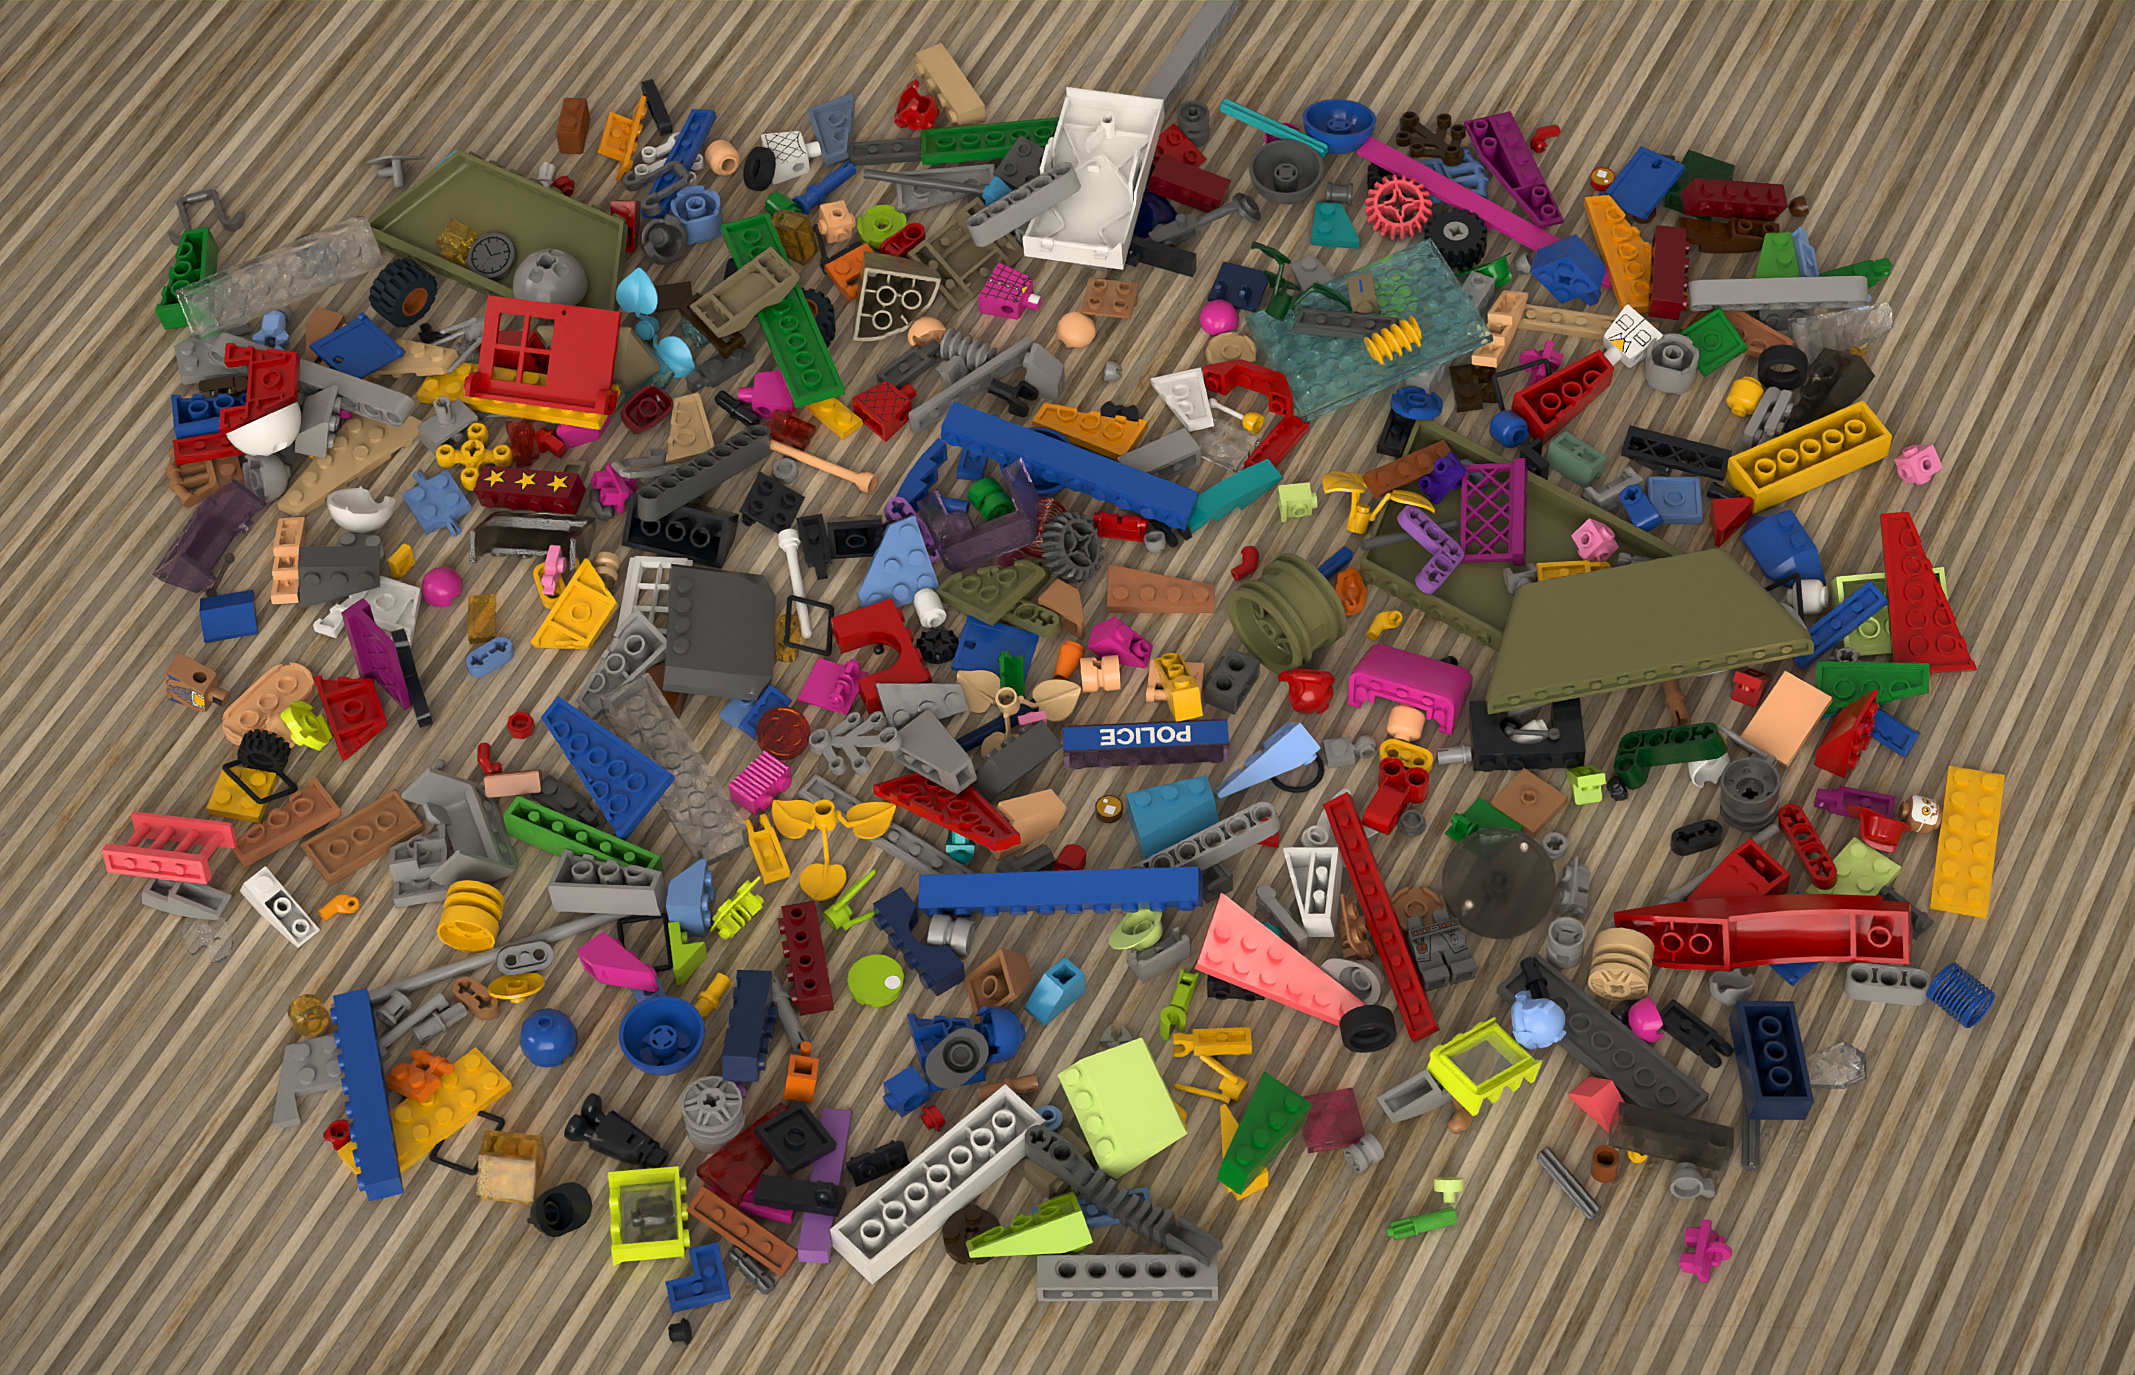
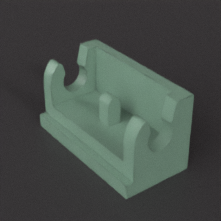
M1565 431L1550 442L1546 461L1549 463L1550 468L1579 486L1586 488L1592 486L1594 477L1597 479L1601 477L1608 457Z

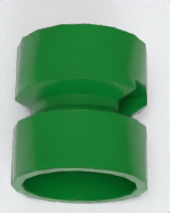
M984 477L974 483L969 489V501L979 511V514L989 526H999L1014 514V502L1004 492V489L994 477Z

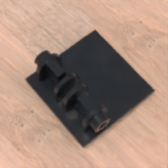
M759 471L739 510L742 513V522L746 526H752V524L758 522L779 534L785 529H790L805 497Z

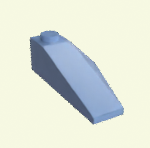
M1287 721L1261 744L1264 750L1250 755L1245 760L1244 765L1246 767L1243 770L1239 768L1232 772L1213 791V795L1215 798L1221 799L1299 767L1302 764L1306 766L1317 757L1316 752L1321 747L1301 723Z

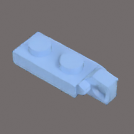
M1798 227L1791 235L1800 277H1820L1815 250L1809 245L1807 231L1802 227Z

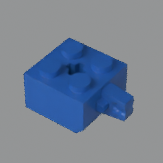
M1574 234L1538 249L1530 272L1561 304L1579 297L1586 304L1592 306L1598 303L1601 296L1599 289L1606 270L1604 263Z

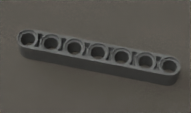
M762 424L749 426L639 489L638 517L644 521H656L766 458L770 454V428Z

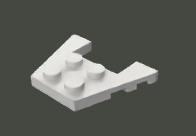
M381 576L380 587L349 595V598L341 605L336 604L330 609V614L323 620L319 618L313 624L315 632L337 638L345 625L341 612L364 598L370 604L374 621L380 628L389 631L405 629L411 649L422 597L421 589Z

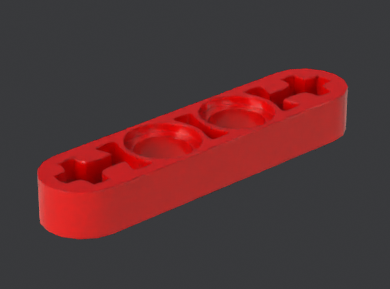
M1796 804L1782 806L1778 812L1780 828L1812 884L1818 889H1831L1838 881L1837 869L1803 809ZM1790 816H1791L1793 819H1796V824H1795V825H1793V822H1792ZM1801 833L1810 836L1806 840H1797L1795 838L1796 835ZM1813 852L1821 855L1814 860L1806 858L1809 853ZM1822 868L1824 874L1828 877H1824L1822 874L1820 875L1819 869Z

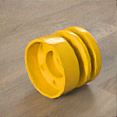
M464 880L451 884L446 893V900L443 905L444 910L437 927L438 937L446 945L463 952L480 953L492 949L496 942L499 930L498 923L502 918V911L505 906L504 896L494 887L478 881Z

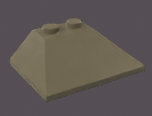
M978 196L962 208L951 221L927 240L924 239L907 254L911 260L925 264L940 274L941 282L938 291L956 312L982 291L998 263L1011 267L1024 256L1023 247L1010 233L987 246L978 247L975 245L966 221L969 217L986 207Z
M538 326L537 331L551 348L554 326ZM620 327L612 384L618 385L620 391L631 392L659 371L661 364L631 327Z

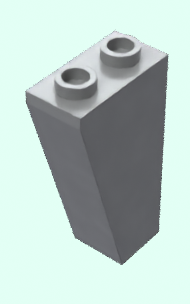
M927 709L898 731L902 736V746L899 750L891 752L894 761L955 794H959L977 780L971 758L930 710Z

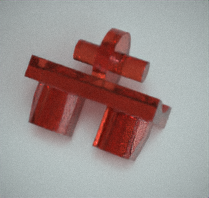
M776 409L770 420L764 424L770 428L772 439L791 443L794 448L804 451L810 444V438L816 432L815 425L796 418V412L791 410L784 413Z
M532 419L520 420L518 422L506 421V430L513 461H516V466L518 467L531 466L532 460L539 459L540 456Z

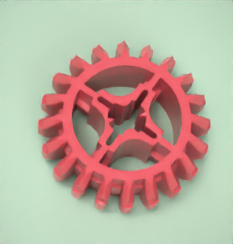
M1395 174L1392 175V181L1384 177L1382 179L1383 185L1376 182L1374 184L1375 190L1370 189L1368 192L1370 198L1365 199V205L1367 206L1365 208V215L1369 216L1367 218L1368 224H1374V232L1381 230L1382 238L1390 234L1391 241L1395 239V236H1400V240L1403 242L1406 234L1413 239L1414 231L1421 234L1423 231L1422 226L1427 225L1428 218L1432 216V210L1429 209L1432 207V201L1428 200L1430 193L1423 191V183L1415 186V177L1410 182L1406 181L1407 176L1405 174L1402 176V180H1397ZM1393 193V197L1390 200L1384 201V204H1379L1385 196ZM1402 193H1405L1411 196L1412 198H1406L1402 195ZM1396 200H1398V205L1401 206V215H1399V210H1396ZM1418 211L1413 219L1404 223V218L1407 215ZM1385 217L1392 218L1395 223L1388 221Z

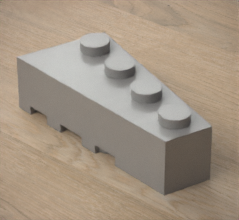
M564 849L547 885L554 911L661 916L668 894L662 871L636 865L623 867L619 866L618 861L610 859L607 862L597 861L593 855L584 854L580 857L567 849Z

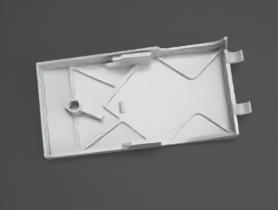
M1066 87L1067 94L1054 139L1050 137L1046 144L1040 167V175L1060 163L1069 162L1073 165L1081 188L1072 196L1031 219L1023 236L1024 256L1123 270L1164 120V100Z

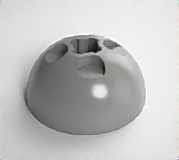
M542 249L531 253L519 264L513 278L515 299L575 306L585 296L588 288L587 275L579 261L569 253L558 249Z

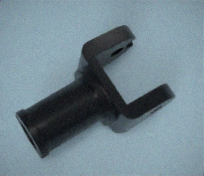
M993 378L987 391L989 394L1008 401V413L1019 417H1026L1030 409L1018 398L1021 397L1034 401L1039 395L1038 390L1025 381H1020L1018 386L1012 387L996 378Z

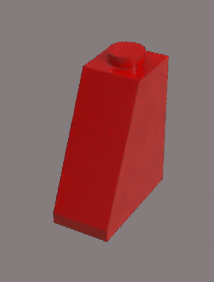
M499 331L497 343L521 346L523 331ZM529 331L527 347L547 350L536 332ZM496 349L494 367L517 370L520 352ZM526 352L524 371L547 374L550 355Z

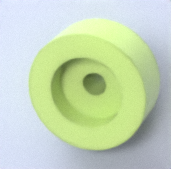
M1434 1178V1191L1443 1192V1203H1455V1192L1464 1191V1178Z

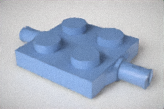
M417 470L419 475L415 471L413 478L419 485L401 495L425 534L428 535L437 529L447 527L453 537L457 536L456 532L460 535L462 530L456 521L462 515L470 512L472 508L448 470L430 479L426 478L422 470Z

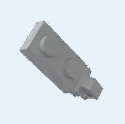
M1785 389L1782 390L1764 427V432L1758 445L1783 434L1785 423L1783 422L1785 418L1790 419L1795 406L1794 403H1791L1793 392Z

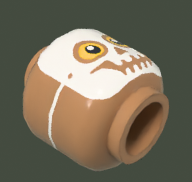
M1911 795L1906 802H1901L1897 815L1898 818H1901V822L1908 824L1912 828L1911 831L1929 834L1932 830H1936L1939 827L1942 819V810L1933 799Z

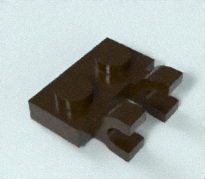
M1472 364L1450 367V377L1457 413L1483 409V403H1498L1492 382V375L1496 373L1495 367L1481 366L1479 369H1476V365ZM1479 383H1487L1480 389Z

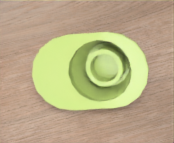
M1139 908L1138 912L1127 913L1122 922L1110 935L1109 945L1118 950L1133 947L1136 951H1144L1153 946L1163 934L1162 912H1152L1150 908Z

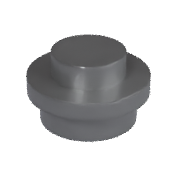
M1407 810L1400 816L1398 828L1404 835L1415 837L1424 832L1426 820L1419 811Z

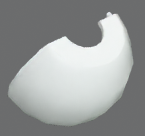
M360 486V488L342 489L331 493L327 497V506L331 517L339 526L352 533H371L388 522L393 514L396 499L385 496L382 503H377L371 498L370 491Z

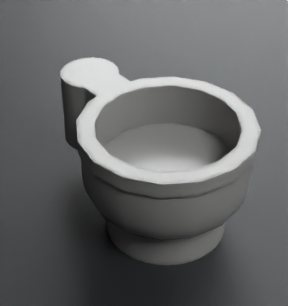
M1684 1162L1674 1168V1173L1670 1179V1190L1674 1196L1681 1199H1692L1699 1195L1712 1198L1715 1196V1183L1711 1178H1703L1698 1172L1696 1165Z

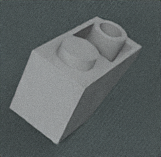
M1033 343L1030 353L1026 352L1023 366L1027 368L1025 382L1038 390V397L1059 401L1065 383L1064 364L1041 345Z

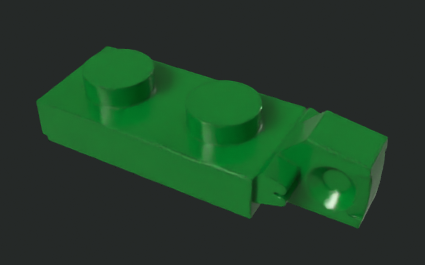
M1888 258L1878 259L1875 262L1868 260L1826 271L1819 275L1820 277L1864 276L1867 278L1868 287H1872L1882 277L1891 274L1892 264Z

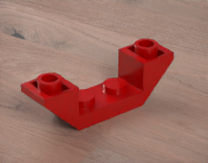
M1243 359L1209 364L1203 367L1204 384L1207 390L1226 396L1238 385L1268 396L1270 412L1290 419L1294 416L1293 395L1285 374Z

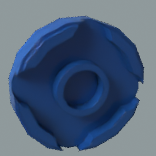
M1405 387L1397 390L1396 394L1393 393L1391 396V408L1403 417L1428 420L1438 417L1442 412V399L1434 392H1432V395L1426 394L1423 388Z

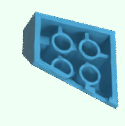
M1207 775L1126 794L1127 815L1142 861L1219 822L1214 795Z

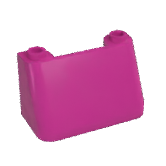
M1373 644L1351 673L1349 678L1348 705L1361 708L1365 700L1369 699V702L1374 704L1377 696L1427 710L1426 719L1432 720L1434 718L1438 721L1440 725L1438 732L1452 735L1471 692L1473 677L1466 668L1461 666H1455L1407 652L1386 644Z

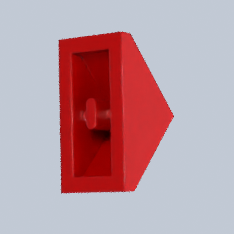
M1751 497L1712 499L1710 521L1714 543L1717 547L1720 548L1751 517L1754 499Z

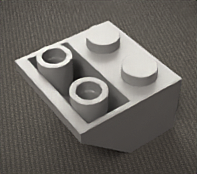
M333 385L306 398L301 415L300 430L295 439V453L326 458L328 448L333 449L336 436L333 431L339 429L341 415L336 414L340 412L342 397H338L339 386Z

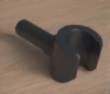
M428 323L421 324L420 329L422 333H418L421 341L426 344L433 342L434 339H443L451 335L450 333L442 334L433 331Z

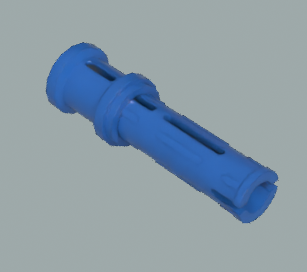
M845 161L820 183L810 185L804 194L792 199L799 205L802 211L801 216H808L811 209L825 202L828 194L856 174L857 171L853 163Z

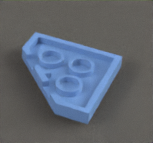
M912 515L887 525L880 546L876 549L868 566V572L856 593L861 608L891 598L897 608L913 602L914 596L918 591L925 588L935 591L939 587L915 516Z

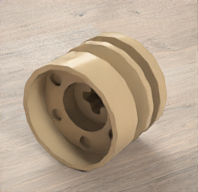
M1610 928L1601 931L1595 937L1593 961L1591 962L1588 985L1591 990L1597 995L1612 1001L1622 1002L1623 1000L1642 999L1648 991L1650 969L1655 946L1651 939L1640 932L1626 928Z

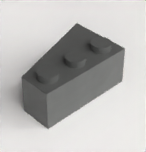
M380 546L299 547L298 579L300 608L380 587Z

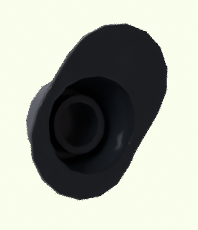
M575 1182L563 1183L543 1192L533 1201L530 1208V1218L527 1219V1222L533 1224L538 1231L543 1232L547 1236L553 1238L562 1236L580 1228L588 1221L592 1211L591 1197L587 1189L581 1184Z

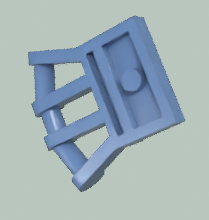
M1466 146L1461 147L1465 151V157L1462 159V162L1465 163L1458 166H1446L1441 158L1419 162L1465 188L1476 186V190H1469L1488 200L1486 188L1489 179L1483 173L1484 166L1481 161H1477L1471 155V151ZM1464 174H1471V175H1469V176H1463V177H1458V178H1453V179L1451 178V177H1454V176H1459V175H1464ZM1431 194L1428 200L1432 201V204L1444 202Z

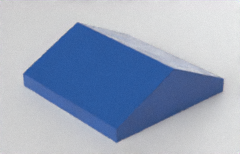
M253 590L200 598L199 612L205 643L258 634Z

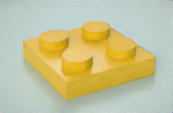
M239 766L229 768L260 799L273 794L278 782L276 773ZM222 769L206 809L208 815L260 824L269 802L265 804L256 803Z

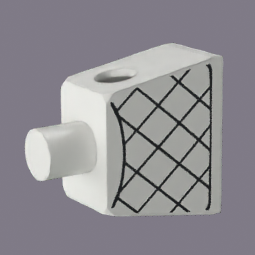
M799 131L761 135L762 147L771 149L776 158V169L772 180L773 185L808 173L810 171L808 158L821 156L819 142L804 144L802 134Z

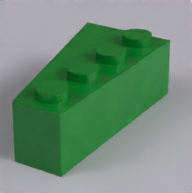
M208 227L183 232L175 254V265L169 270L168 275L170 278L168 284L163 287L161 292L163 298L155 309L165 330L214 322L218 245Z
M1264 1071L1224 1156L1216 1179L1241 1196L1304 1126L1312 1103Z

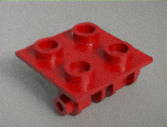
M1173 123L1159 135L1151 168L1156 166L1161 154L1197 168L1207 158Z

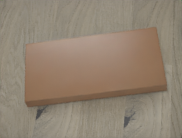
M394 789L300 845L312 864L328 885L331 886L390 851V847L406 842L425 831V827L406 801L402 799L398 791Z

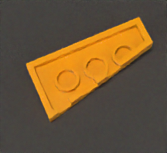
M1044 403L1033 418L1032 427L1052 429L1065 436L1071 443L1117 460L1124 453L1133 451L1147 430L1148 421L1141 419L1138 422L1128 421L1127 417L1116 415L1115 418L1101 416V412L1090 411V413L1077 412V408Z

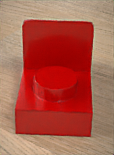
M1748 666L1737 670L1733 678L1736 685L1731 699L1756 708L1772 675Z

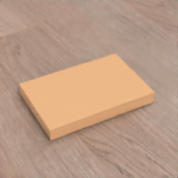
M1784 671L1741 737L1758 749L1776 757L1778 763L1788 768L1833 699L1831 696Z

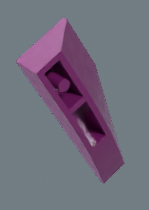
M1511 111L1464 121L1466 131L1480 160L1539 228H1545L1564 223L1562 214Z

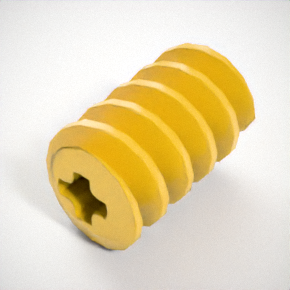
M1411 315L1408 318V322L1402 319L1399 322V326L1391 324L1390 331L1386 328L1381 329V336L1378 333H1372L1371 340L1368 337H1364L1367 351L1372 359L1377 360L1380 365H1384V356L1393 361L1394 351L1400 357L1403 356V347L1408 352H1412L1411 343L1413 342L1420 348V339H1422L1420 328L1415 318Z

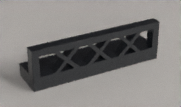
M1630 425L1621 450V456L1724 481L1728 459L1732 457V451ZM1630 443L1640 446L1639 449L1641 451L1630 450ZM1656 454L1663 455V456H1667V457H1665V458L1658 457ZM1682 460L1691 462L1692 464L1683 463ZM1708 467L1719 469L1720 472L1710 470Z

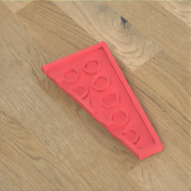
M1221 892L1194 969L1339 1027L1341 1017L1346 1012L1365 1005L1363 1001Z

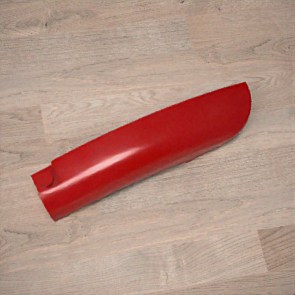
M1841 894L1738 896L1653 905L1617 911L1613 914L1616 928L1632 929L1651 939L1655 946L1652 964L1663 968L1731 971L1734 968L1800 962L1909 964L1912 953L1913 923H1911V902L1883 901V896Z

